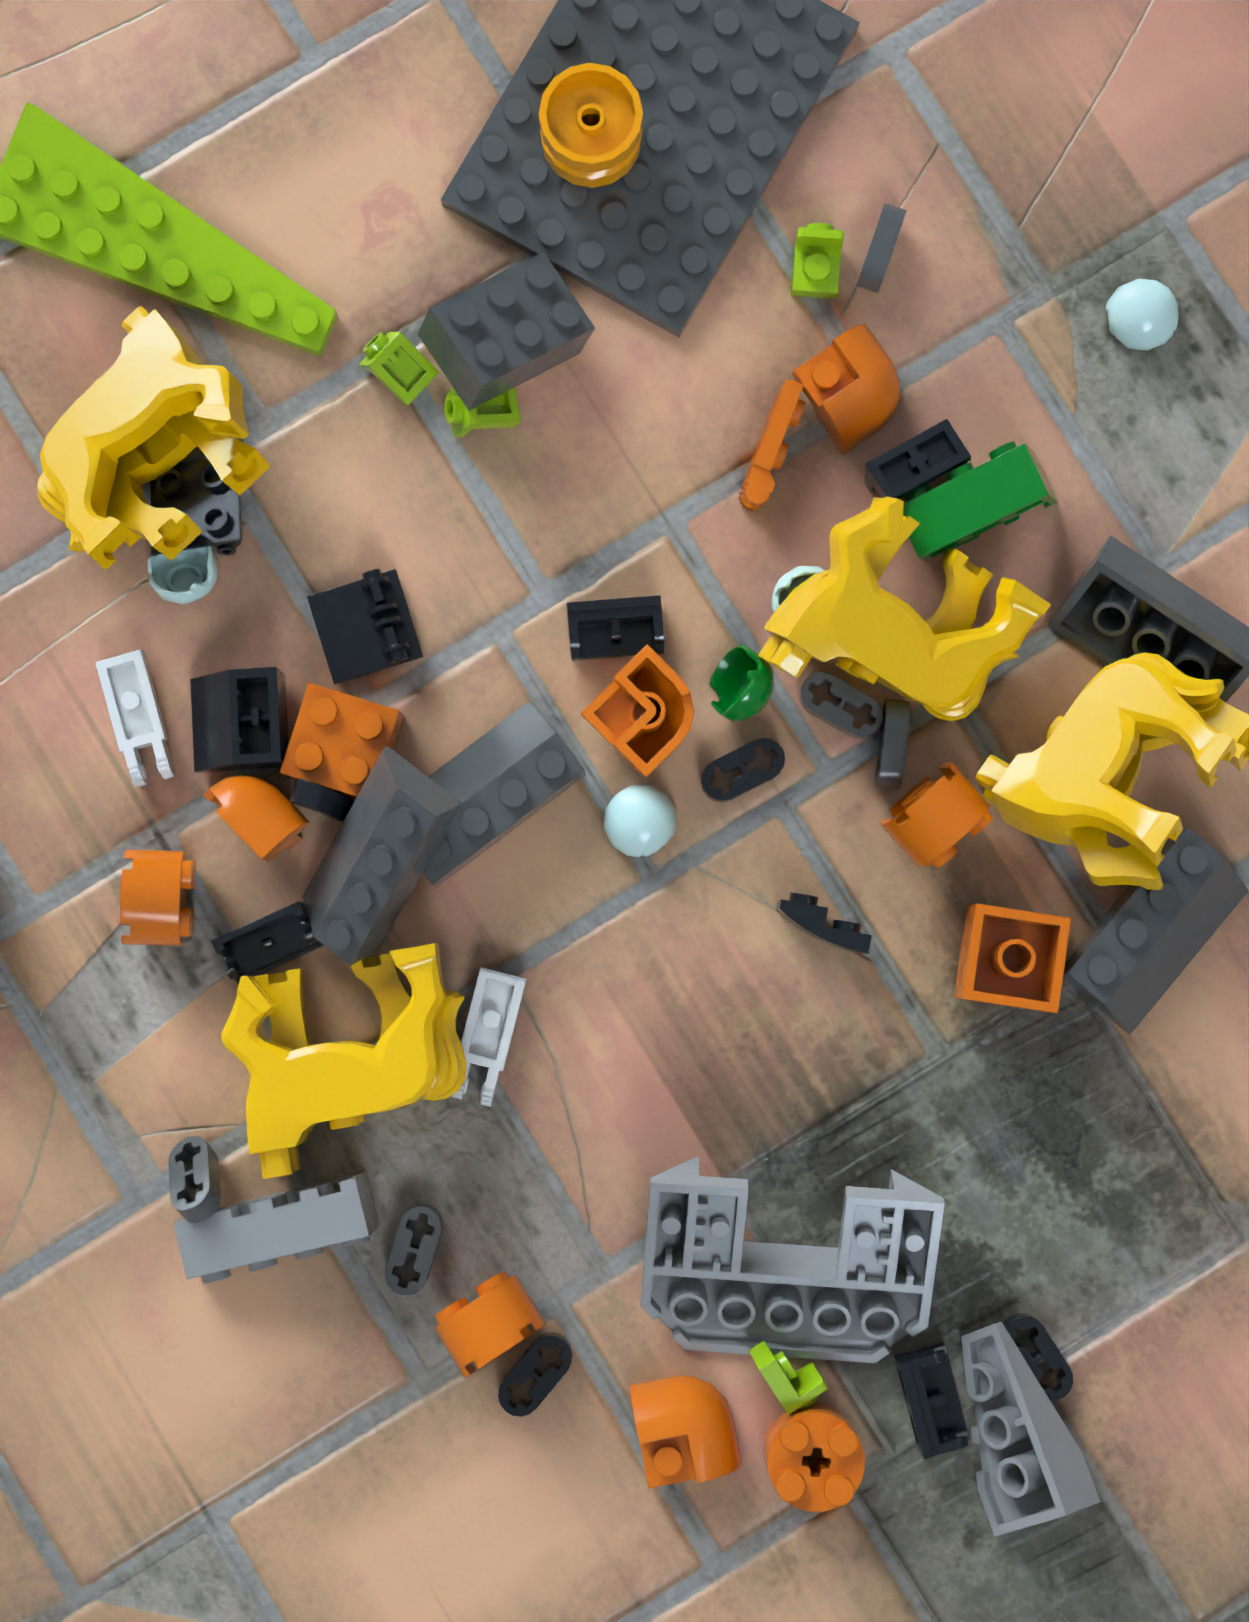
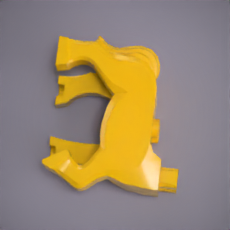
M142 306L135 309L122 322L121 326L129 334L122 340V352L115 364L103 376L97 379L60 417L46 436L39 455L43 473L38 480L37 496L41 506L54 517L64 522L65 526L70 530L69 550L78 553L86 551L105 570L117 561L112 553L124 542L131 547L140 538H144L156 550L172 561L203 532L187 514L174 507L155 508L148 505L141 486L172 469L196 446L210 461L221 480L239 496L271 467L256 448L237 439H245L249 435L244 414L243 386L225 367L206 365L178 330L154 309L149 314Z
M887 496L885 498L873 497L869 509L836 524L831 529L829 536L830 569L814 574L794 588L777 608L763 628L771 633V636L758 656L780 671L787 672L797 679L811 658L824 663L839 657L835 664L857 679L861 678L872 685L877 681L884 687L922 704L930 714L938 719L955 721L966 718L978 707L986 687L988 675L1002 662L1019 656L1016 650L1020 648L1025 635L1035 621L1045 614L1051 604L1017 580L1002 577L996 592L994 615L982 627L971 629L976 619L977 608L983 590L994 574L984 567L979 568L967 561L969 557L961 551L947 548L942 562L946 576V588L943 599L936 612L925 622L909 604L894 594L880 588L878 584L880 577L894 555L920 523L910 516H903L904 502L902 500Z
M1139 653L1105 666L1086 685L1065 716L1060 715L1052 722L1046 735L1047 742L1032 753L1017 754L1011 764L991 754L977 772L976 780L978 784L985 787L984 799L997 807L1004 823L1046 842L1074 847L1082 859L1089 880L1093 884L1098 886L1133 885L1149 890H1161L1163 883L1157 867L1165 857L1161 854L1162 848L1168 838L1176 841L1183 830V826L1179 816L1154 810L1129 797L1141 771L1144 752L1160 749L1172 744L1179 745L1192 758L1198 778L1211 789L1219 778L1215 775V772L1222 759L1233 764L1240 772L1249 761V714L1227 704L1219 698L1224 690L1223 680L1196 679L1184 674L1158 654ZM1109 832L1129 842L1130 845L1113 848L1109 845Z
M433 943L392 950L390 953L381 954L380 956L363 958L351 965L354 975L373 991L380 1005L382 1024L380 1039L376 1046L357 1041L326 1042L311 1045L303 998L304 969L299 968L254 977L241 976L237 988V997L221 1033V1040L224 1046L244 1063L251 1074L246 1099L247 1139L249 1154L259 1153L263 1179L290 1175L294 1171L300 1170L301 1163L298 1145L309 1140L314 1127L320 1122L329 1121L330 1130L360 1125L359 1123L365 1122L364 1115L394 1110L420 1100H442L459 1091L466 1079L467 1062L462 1044L456 1032V1017L464 996L457 991L445 990L441 971L439 944ZM398 968L410 982L412 996L406 990L400 978ZM268 1016L271 1022L272 1041L261 1033V1026Z

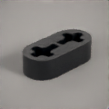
M760 738L712 761L706 766L701 775L700 784L702 791L707 798L714 802L724 803L771 781L780 774L784 767L785 755L782 747L772 739ZM761 748L764 753L773 752L776 756L771 762L772 771L765 772L763 767H757L747 772L744 765L756 758L755 749ZM720 768L723 774H728L738 769L741 776L730 782V792L724 794L721 788L712 790L709 783L714 779L713 771Z
M296 778L288 801L340 822L344 821L354 803V800L300 778Z
M1016 1313L1009 1316L1003 1324L1013 1340L1017 1337V1333L1014 1330L1017 1326L1022 1325L1027 1330L1034 1328L1035 1331L1030 1335V1340L1037 1350L1030 1354L1021 1343H1016V1346L1038 1382L1044 1378L1043 1373L1036 1364L1043 1359L1052 1370L1060 1368L1061 1372L1056 1376L1059 1384L1056 1387L1051 1388L1046 1383L1041 1386L1050 1401L1064 1398L1072 1388L1073 1373L1044 1326L1036 1318L1026 1313Z
M555 1332L541 1334L504 1376L499 1387L498 1398L500 1405L507 1413L519 1417L531 1414L566 1374L571 1365L573 1353L571 1344L566 1337ZM557 1344L562 1348L559 1357L563 1362L559 1366L551 1362L540 1373L536 1369L543 1357V1353L539 1348L544 1345L546 1348L551 1349ZM531 1375L535 1379L528 1393L532 1400L528 1403L523 1399L519 1400L516 1404L511 1402L512 1390L509 1385L513 1382L515 1385L520 1386Z

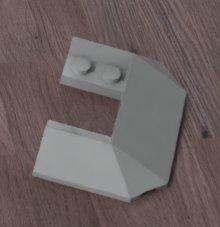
M699 1156L650 1178L641 1308L653 1319L658 1317L672 1331V1338L684 1350L750 1355L748 1350L765 1340L773 1355L783 1351L786 1357L876 1363L890 1353V1346L906 1335L910 1334L914 1337L928 1327L945 1202L943 1197L891 1169L888 1189L845 1186L838 1248L744 1241L748 1179L699 1176Z

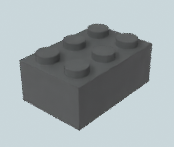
M542 252L430 307L418 335L470 411L580 354L595 327L546 254Z

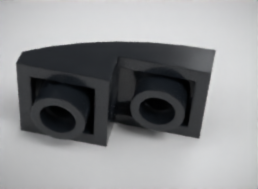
M791 892L789 901L783 899L778 901L776 910L801 931L831 946L859 954H869L872 935L860 933L861 924L848 921L833 920L832 928L825 927L828 908L817 906L818 897Z

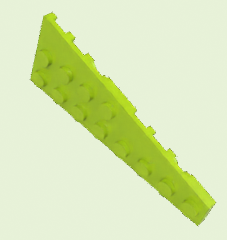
M26 102L0 166L1 239L322 357L338 317L334 308L36 105Z

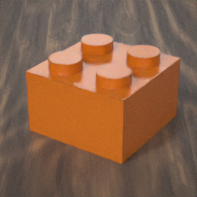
M308 682L280 773L289 779L296 780V778H300L338 794L356 799L383 748L390 747L392 750L395 749L405 717L400 710Z
M977 903L967 905L954 998L1039 1012L1058 1013L1071 918Z

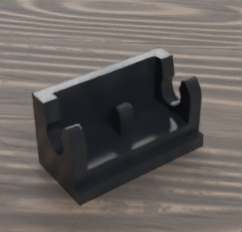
M948 419L866 462L865 485L871 494L877 491L880 498L887 496L900 499L951 470L967 464L971 460V455Z
M661 595L567 603L572 661L635 656L647 644L657 654L664 653Z
M300 901L211 940L216 953L219 956L222 955L228 969L225 970L230 980H236L237 984H239L241 976L254 977L324 946L314 938L305 904Z
M941 1343L895 1355L894 1360L917 1449L923 1459L933 1458V1456L969 1446L968 1440L970 1436L962 1412L946 1345Z

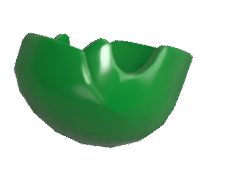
M742 644L729 650L718 663L710 679V687L719 698L718 702L714 700L711 702L712 707L721 716L730 721H744L760 713L773 693L774 674L772 666L760 658L758 653Z

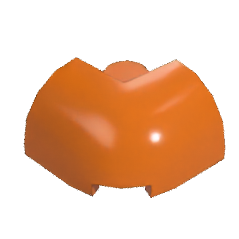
M866 324L857 325L833 339L830 346L793 370L792 373L794 380L804 385L802 391L818 412L817 419L842 454H845L879 431L893 417L900 400V379L893 362Z
M647 644L614 676V681L581 712V716L614 748V751L642 777L647 778L681 745L690 732L694 708L691 692L681 677Z
M247 774L226 777L203 794L208 801L214 802L220 807L216 813L262 860L268 862L282 849L291 851L303 839L299 832L310 823L288 801L281 789L261 777Z
M672 1376L630 1385L637 1435L649 1489L696 1479L697 1483L730 1474L740 1468L742 1461L733 1415L725 1396L712 1384L695 1378V1376Z

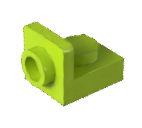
M811 223L806 227L798 228L794 246L791 296L837 298L841 248L844 242L843 230H834V227L827 223Z
M390 331L386 335L383 332L378 333L364 347L363 352L367 356L359 363L365 371L372 372L403 405L407 406L439 373L401 332Z
M515 387L470 411L454 388L446 394L444 414L447 422L451 423L454 437H464L472 429L515 427L521 422Z
M765 1340L748 1350L759 1371L788 1415L797 1409H803L812 1405L819 1395L828 1388L812 1362L795 1372L783 1351L773 1355Z

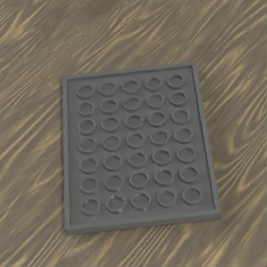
M558 0L441 198L442 206L533 257L544 252L558 271L680 338L855 36L860 22L820 0ZM585 63L611 66L627 76L639 93L643 110L642 142L638 159L626 175L612 184L595 188L573 185L555 173L545 159L539 123L542 94L552 79L571 66Z

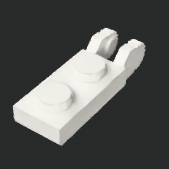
M140 649L96 662L120 752L124 753L134 786L140 787L147 784L146 769L137 749L151 745L153 746L159 773L164 779L174 777L175 769L169 748L165 742L169 739L144 651Z
M480 967L461 1041L467 1062L466 1079L459 1091L453 1094L452 1097L462 1099L463 1095L466 1094L470 1080L468 1077L471 1064L488 1067L486 1081L483 1083L480 1092V1104L491 1107L499 1073L504 1071L527 979Z

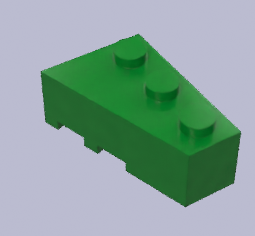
M1012 441L992 450L989 453L990 461L976 468L973 467L972 463L962 465L946 474L948 482L932 490L930 485L927 484L905 495L906 503H904L903 516H910L920 523L909 536L919 559L928 561L945 553L947 548L955 549L980 537V534L1002 523H1005L1006 526L1019 520L1020 514L1043 504L1046 508L1057 503L1056 496L1035 452L1025 443L1016 446L1015 441Z

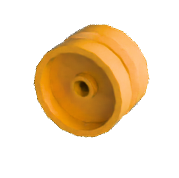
M585 63L571 66L552 79L542 94L539 123L545 159L555 173L573 185L590 188L612 184L626 175L639 157L643 132V110L639 93L628 77L611 66Z

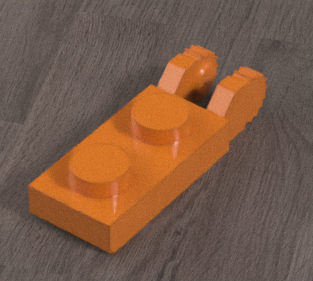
M786 380L779 388L742 483V491L739 492L740 496L738 499H740L739 504L742 505V508H746V511H757L771 497L769 494L773 492L775 482L770 471L772 468L776 470L781 468L789 448V444L783 442L788 425L792 427L797 426L804 410L806 401L799 399L804 385L794 380Z

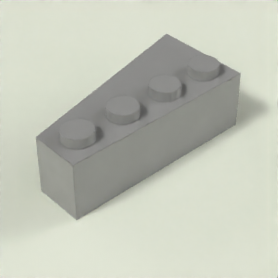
M366 1170L217 1208L211 1217L202 1222L191 1223L184 1218L173 1222L186 1278L190 1279L201 1276L203 1283H210L230 1277V1269L248 1265L249 1271H256L278 1264L276 1258L295 1254L296 1259H302L324 1252L323 1247L341 1243L342 1247L360 1244L369 1241L370 1235L380 1226Z

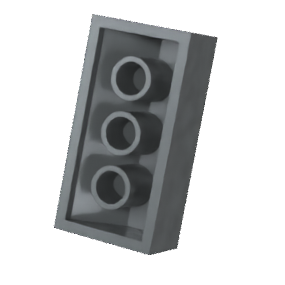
M1111 535L1086 567L1048 624V627L1105 665H1110L1118 660L1127 659L1132 655L1146 652L1160 655L1184 674L1193 678L1203 680L1221 679L1224 681V690L1219 698L1224 702H1227L1249 677V627Z
M530 701L429 776V778L463 803L423 872L433 886L439 887L586 776L585 769Z
M390 747L383 748L303 894L314 938L350 966L380 948L463 804Z
M1189 827L1183 828L1176 841L1168 838L1162 848L1161 854L1165 857L1157 867L1163 883L1162 889L1149 890L1141 886L1129 885L1065 962L1063 980L1127 1034H1131L1249 891L1226 858Z

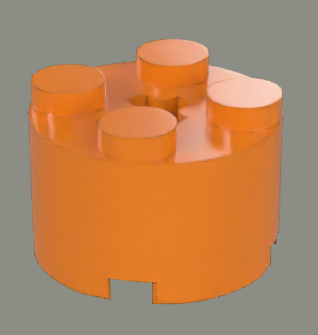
M952 761L938 768L943 773V776L935 782L926 776L902 796L889 810L894 819L882 818L880 821V825L917 867L924 865L929 867L932 864L936 868L943 866L958 852L954 844L967 833L975 836L993 820V817L988 812L990 804Z
M126 849L124 858L133 859L132 870L122 869L120 925H130V935H121L122 944L182 946L183 938L193 936L195 913L194 908H186V889H195L196 861L186 860L185 851Z
M506 1271L499 1272L475 1288L480 1297L471 1303H468L464 1297L434 1315L439 1323L434 1329L464 1378L477 1371L472 1362L480 1369L533 1334L528 1326L529 1324H532L535 1331L547 1324L516 1274L509 1278Z
M814 1402L812 1405L803 1409H797L789 1415L784 1412L775 1419L766 1433L764 1441L765 1463L771 1482L783 1500L798 1509L809 1512L829 1511L844 1506L852 1500L863 1479L865 1455L861 1441L853 1426L834 1407ZM818 1447L824 1458H818L816 1464H808L806 1457L803 1456H811L813 1448Z

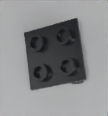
M208 459L178 463L169 471L150 481L152 507H174L187 514L203 531L184 550L215 546L217 547V553L220 555L228 556L236 553V547L242 541L241 495L239 496L221 480ZM151 545V554H162Z
M380 569L370 570L362 574L364 579L307 596L334 685L423 657L396 569L381 573Z

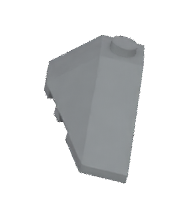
M1002 1321L961 1336L967 1394L974 1400L976 1425L971 1427L972 1443L979 1444L981 1470L976 1472L977 1489L994 1537L1061 1518L1101 1502L1083 1453Z

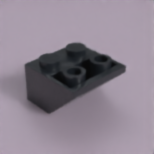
M277 667L231 669L190 679L194 772L281 768L288 748L286 684L283 672Z

